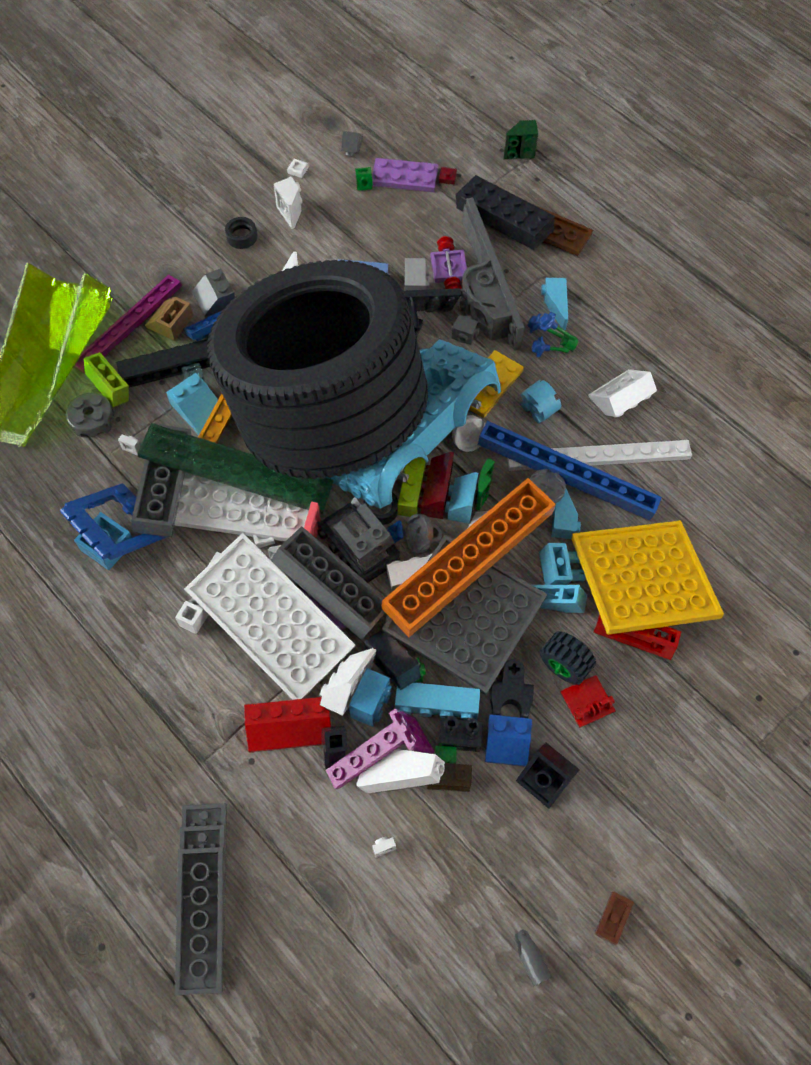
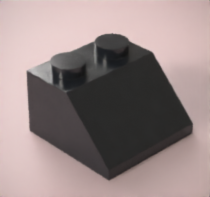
M546 742L535 753L516 779V782L549 809L580 769Z

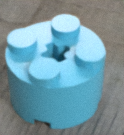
M538 380L521 393L523 400L521 403L522 408L526 412L530 411L533 414V419L538 424L560 410L561 401L560 399L556 400L554 395L557 393L544 380L541 382Z

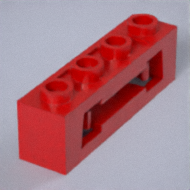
M599 614L593 633L671 660L678 647L682 631L665 626L607 635ZM658 629L668 634L666 637H661V631H658L657 634H654V632Z

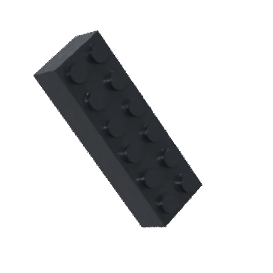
M477 175L456 193V209L463 212L466 199L473 197L484 224L532 250H535L554 231V215Z

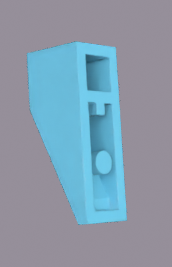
M546 278L545 285L541 286V295H544V302L550 312L556 314L555 319L560 327L566 330L568 323L566 278Z
M567 489L561 501L557 502L554 508L551 537L571 539L573 533L580 532L581 522H578V513Z
M532 585L548 594L540 608L565 613L585 612L587 594L580 585Z

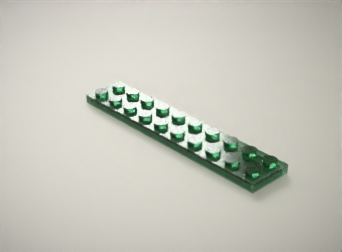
M154 423L150 424L138 451L139 458L309 510L311 502H316L319 504L320 514L322 515L334 480L326 477L325 479H320V477H317V479H304L303 477H290L288 474L283 475L281 472L277 473L265 467L252 454Z

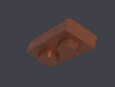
M613 891L595 935L617 945L634 902Z

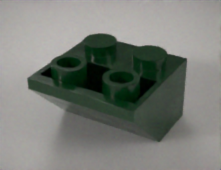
M521 120L506 132L504 159L535 158L538 140L536 120Z

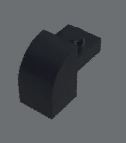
M344 726L322 728L325 769H328L346 756L347 737Z

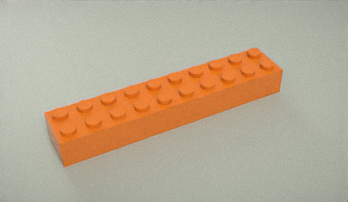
M527 478L382 600V610L408 637L412 636L551 516L556 504Z

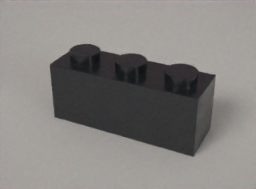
M381 630L363 641L365 650L376 649L373 662L400 690L421 678L419 661L415 657L412 658L406 648L400 646L396 639Z

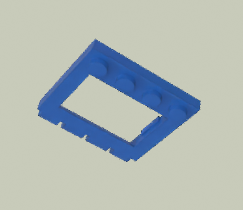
M123 483L67 502L60 510L62 515L82 534V537L89 545L94 547V550L102 559L109 558L112 560L166 538V536L143 533L115 544L85 511V509H91L105 504L107 501L114 500L123 506L122 509L126 514L132 516L137 497Z

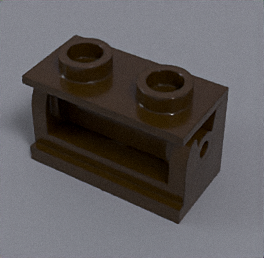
M444 763V773L440 777L439 783L429 784L427 789L470 792L472 765Z

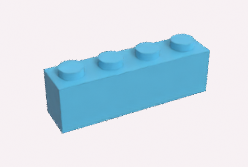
M412 683L402 690L397 687L395 708L409 715L411 713H419L423 717L440 715L441 718L454 716L460 717L461 720H466L467 718L477 719L480 689Z

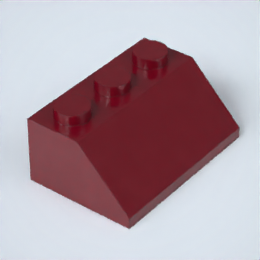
M454 452L431 458L430 465H426L425 476H427V480L422 483L421 492H424V495L419 497L418 508H421V514L427 517L443 519L453 469Z

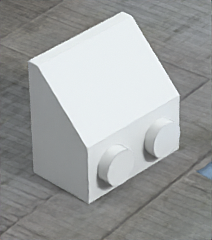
M292 177L274 183L277 208L291 229H293L301 214L302 199L299 193L301 192L299 183L295 182Z

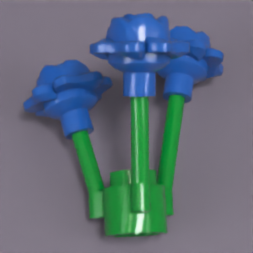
M540 313L537 316L532 315L527 324L530 328V333L537 329L544 332L547 331L561 338L560 345L563 347H552L545 344L543 337L540 336L538 340L532 343V351L536 353L537 358L541 357L544 351H561L568 354L569 350L572 352L575 350L578 338L558 326L555 322V313H544L541 318Z

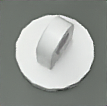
M467 416L464 426L453 429V443L465 452H472L480 447V445H477L479 436L485 426V422L477 416Z

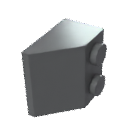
M221 268L205 274L192 291L205 318L224 310L230 304V301L235 299L234 292Z

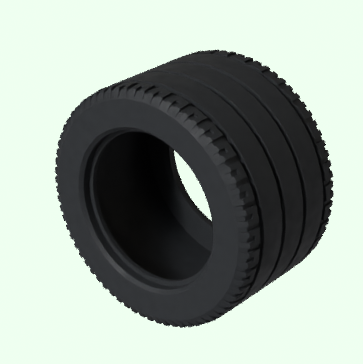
M325 260L323 262L300 264V266L296 265L290 269L286 268L283 271H278L276 274L269 275L267 278H263L262 281L255 282L247 290H243L241 294L235 297L236 299L230 301V304L225 307V310L221 311L217 321L214 322L211 333L208 336L207 353L216 381L246 447L256 460L277 473L281 472L283 475L288 474V476H295L296 478L317 479V477H320V479H325V477L331 478L335 475L338 477L342 476V474H350L352 471L357 472L359 471L358 469L374 465V462H379L383 457L389 456V453L396 451V448L401 447L402 443L408 440L407 437H410L413 431L417 429V425L421 423L423 413H425L427 407L428 385L405 294L397 281L377 267L350 260Z

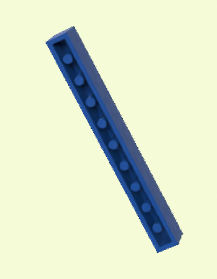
M490 421L486 422L479 436L477 445L536 471L548 469L550 470L549 472L558 473L564 479L565 484L649 521L655 515L662 497Z

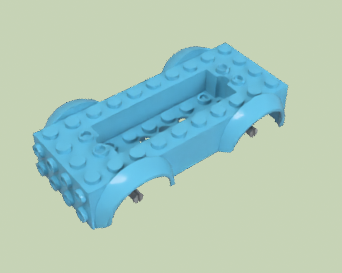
M441 339L431 348L419 349L427 379L428 401L426 411L423 413L421 423L417 425V429L413 431L410 437H407L408 440L403 442L401 447H397L396 451L389 453V456L383 457L381 461H376L374 465H368L367 468L358 469L359 471L357 472L352 471L350 474H342V476L338 477L337 475L331 478L326 477L328 482L331 484L335 483L343 491L351 492L358 499L362 498L370 506L374 505L381 509L392 502V489L395 480L400 479L406 482L409 478L408 474L402 472L404 467L417 457H422L427 463L429 461L427 455L455 427L466 424L467 412L470 406L476 409L481 407V402L475 400V397L484 387L488 385L494 388L498 394L501 392L499 377L493 360Z

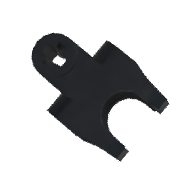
M516 659L507 661L503 669L502 681L493 682L490 696L492 715H501V708L506 704H512L519 709L520 718H529L530 708L533 703L534 685L524 684L525 669L521 661ZM511 669L515 670L516 675L512 674Z

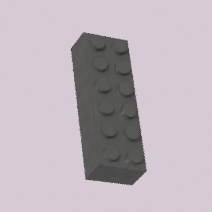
M153 424L131 520L133 532L172 537L191 447V429Z
M302 526L278 548L270 560L361 640L385 614L382 610V600L384 597Z

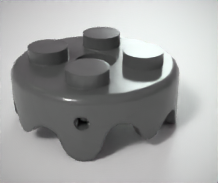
M85 393L77 396L69 403L66 409V419L77 436L80 437L81 434H86L90 437H95L100 432L107 433L111 430V420L114 416V411L109 400L103 395ZM93 410L91 415H85L87 411Z

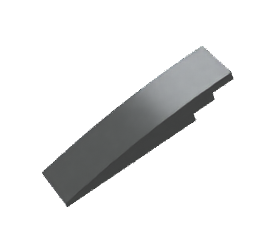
M226 803L182 805V827H180V849H178L175 995L222 993L226 896Z

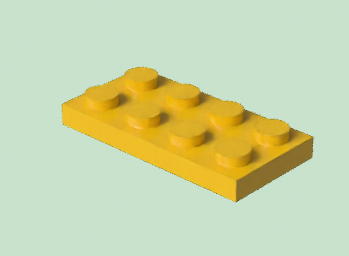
M496 350L488 358L495 363L501 392L498 394L494 388L487 385L475 397V400L481 402V407L476 409L470 406L469 410L482 418H485L524 370L522 365Z

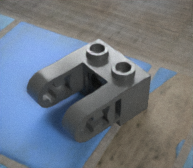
M364 503L357 508V511L370 528L355 539L342 521L333 527L363 566L394 544L390 533Z

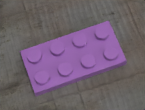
M375 158L372 174L373 186L434 192L438 164Z

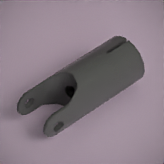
M520 930L519 933L515 934L514 940L518 947L519 957L534 987L552 978L529 933L526 930Z

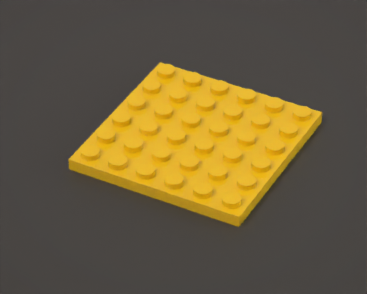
M681 520L572 534V542L607 635L722 619L724 612Z

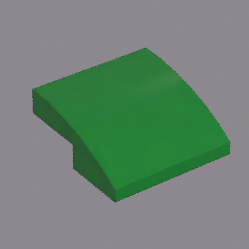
M490 458L485 462L479 478L476 497V510L480 511L489 498L495 463Z

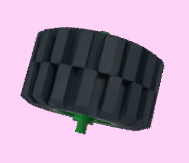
M555 632L540 650V657L549 670L562 680L575 685L581 684L596 665V659L590 649L579 639L565 632Z

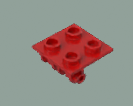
M596 675L584 680L579 685H572L560 691L579 728L616 712L612 705L615 703L612 696L608 697Z

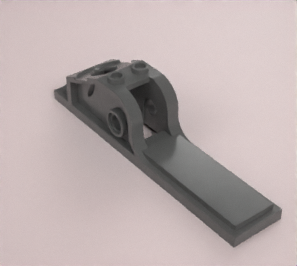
M473 197L467 198L466 204H464L463 225L478 264L470 266L463 273V289H461V300L459 301L460 309L464 311L465 315L471 316L478 321V327L491 341L508 337V342L512 344L514 350L521 349L525 327ZM484 315H485V317H486V320H487V322H488V325H486V323H485V321H484Z

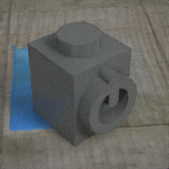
M458 315L452 328V339L471 345L473 339H477L480 329H477L478 321L468 315Z

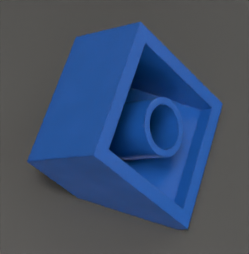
M490 714L487 726L485 762L526 767L531 742L532 719Z

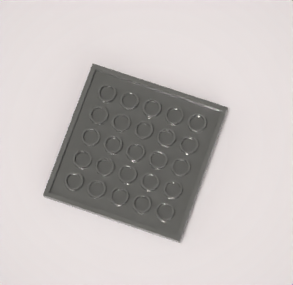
M445 535L428 561L454 539ZM494 564L412 636L408 637L390 617L383 626L382 631L473 688L480 689V692L486 695L548 594Z

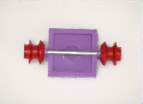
M443 236L437 241L439 252H431L430 254L434 283L444 282L445 289H462L460 283L463 273L467 269L464 250H454L453 238Z

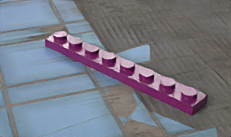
M168 274L72 360L71 364L74 365V368L85 374L84 358L99 352L105 357L157 310L164 301L168 300L182 287L181 281Z

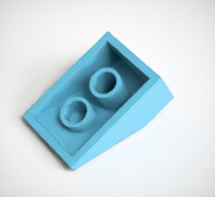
M194 373L166 393L170 405L199 435L218 399L197 373Z

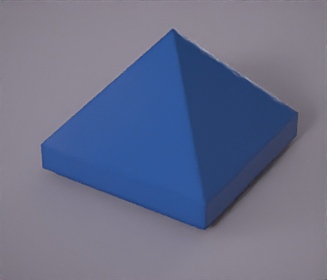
M400 520L387 528L394 543L405 536Z

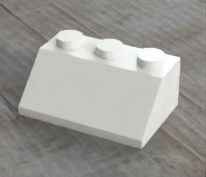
M627 370L588 395L605 415L617 418L622 416L628 409L636 407L642 400L649 399L657 389L651 372Z
M372 648L352 654L345 662L342 661L340 663L337 673L334 672L331 675L329 684H324L321 689V706L343 716L349 707L366 668L371 670L376 649Z

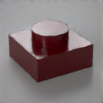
M441 167L439 183L455 185L457 169Z

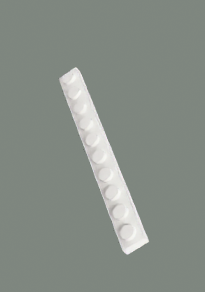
M689 440L552 448L590 466L687 460L692 457ZM507 458L509 471L532 469Z

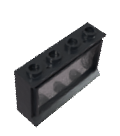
M354 497L350 503L322 521H318L317 533L322 540L326 539L329 543L328 547L333 554L337 553L341 561L364 581L369 583L387 571L388 564L393 561H400V551L393 544L367 565L363 566L333 528L342 521L355 539L370 528L358 513L357 508L361 506V503Z

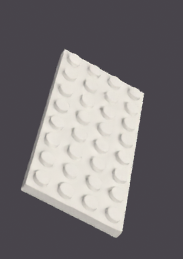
M188 457L175 526L238 535L244 533L246 536L251 537L257 535L258 538L267 539L272 537L274 540L286 541L301 526H305L310 504L316 501L320 477H317V479L296 478L295 476L290 477L288 474L283 475L281 472L277 473L268 468ZM257 498L258 504H253L251 502L252 499ZM251 506L260 509L266 508L267 514L263 516V512L259 513L257 510L252 509ZM250 513H256L252 515L253 521H250L248 517ZM263 523L264 529L258 530L257 525ZM266 526L271 527L272 532H268Z
M244 533L184 588L292 700L303 699L356 646Z

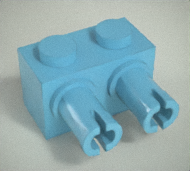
M548 543L539 551L545 585H567L571 581H585V574H581L584 573L583 569H571L570 563H580L576 551H567L566 543Z

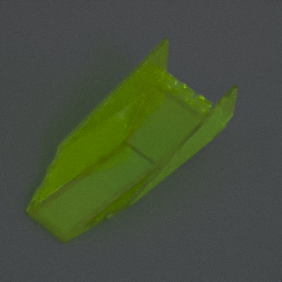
M26 262L0 352V442L21 447L26 446L109 310L112 301L110 288L89 274L83 273L80 284L55 280L52 276Z

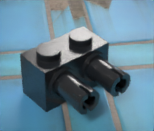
M454 716L441 718L438 746H449L462 751L480 752L483 722H479L475 718H467L466 720H458Z

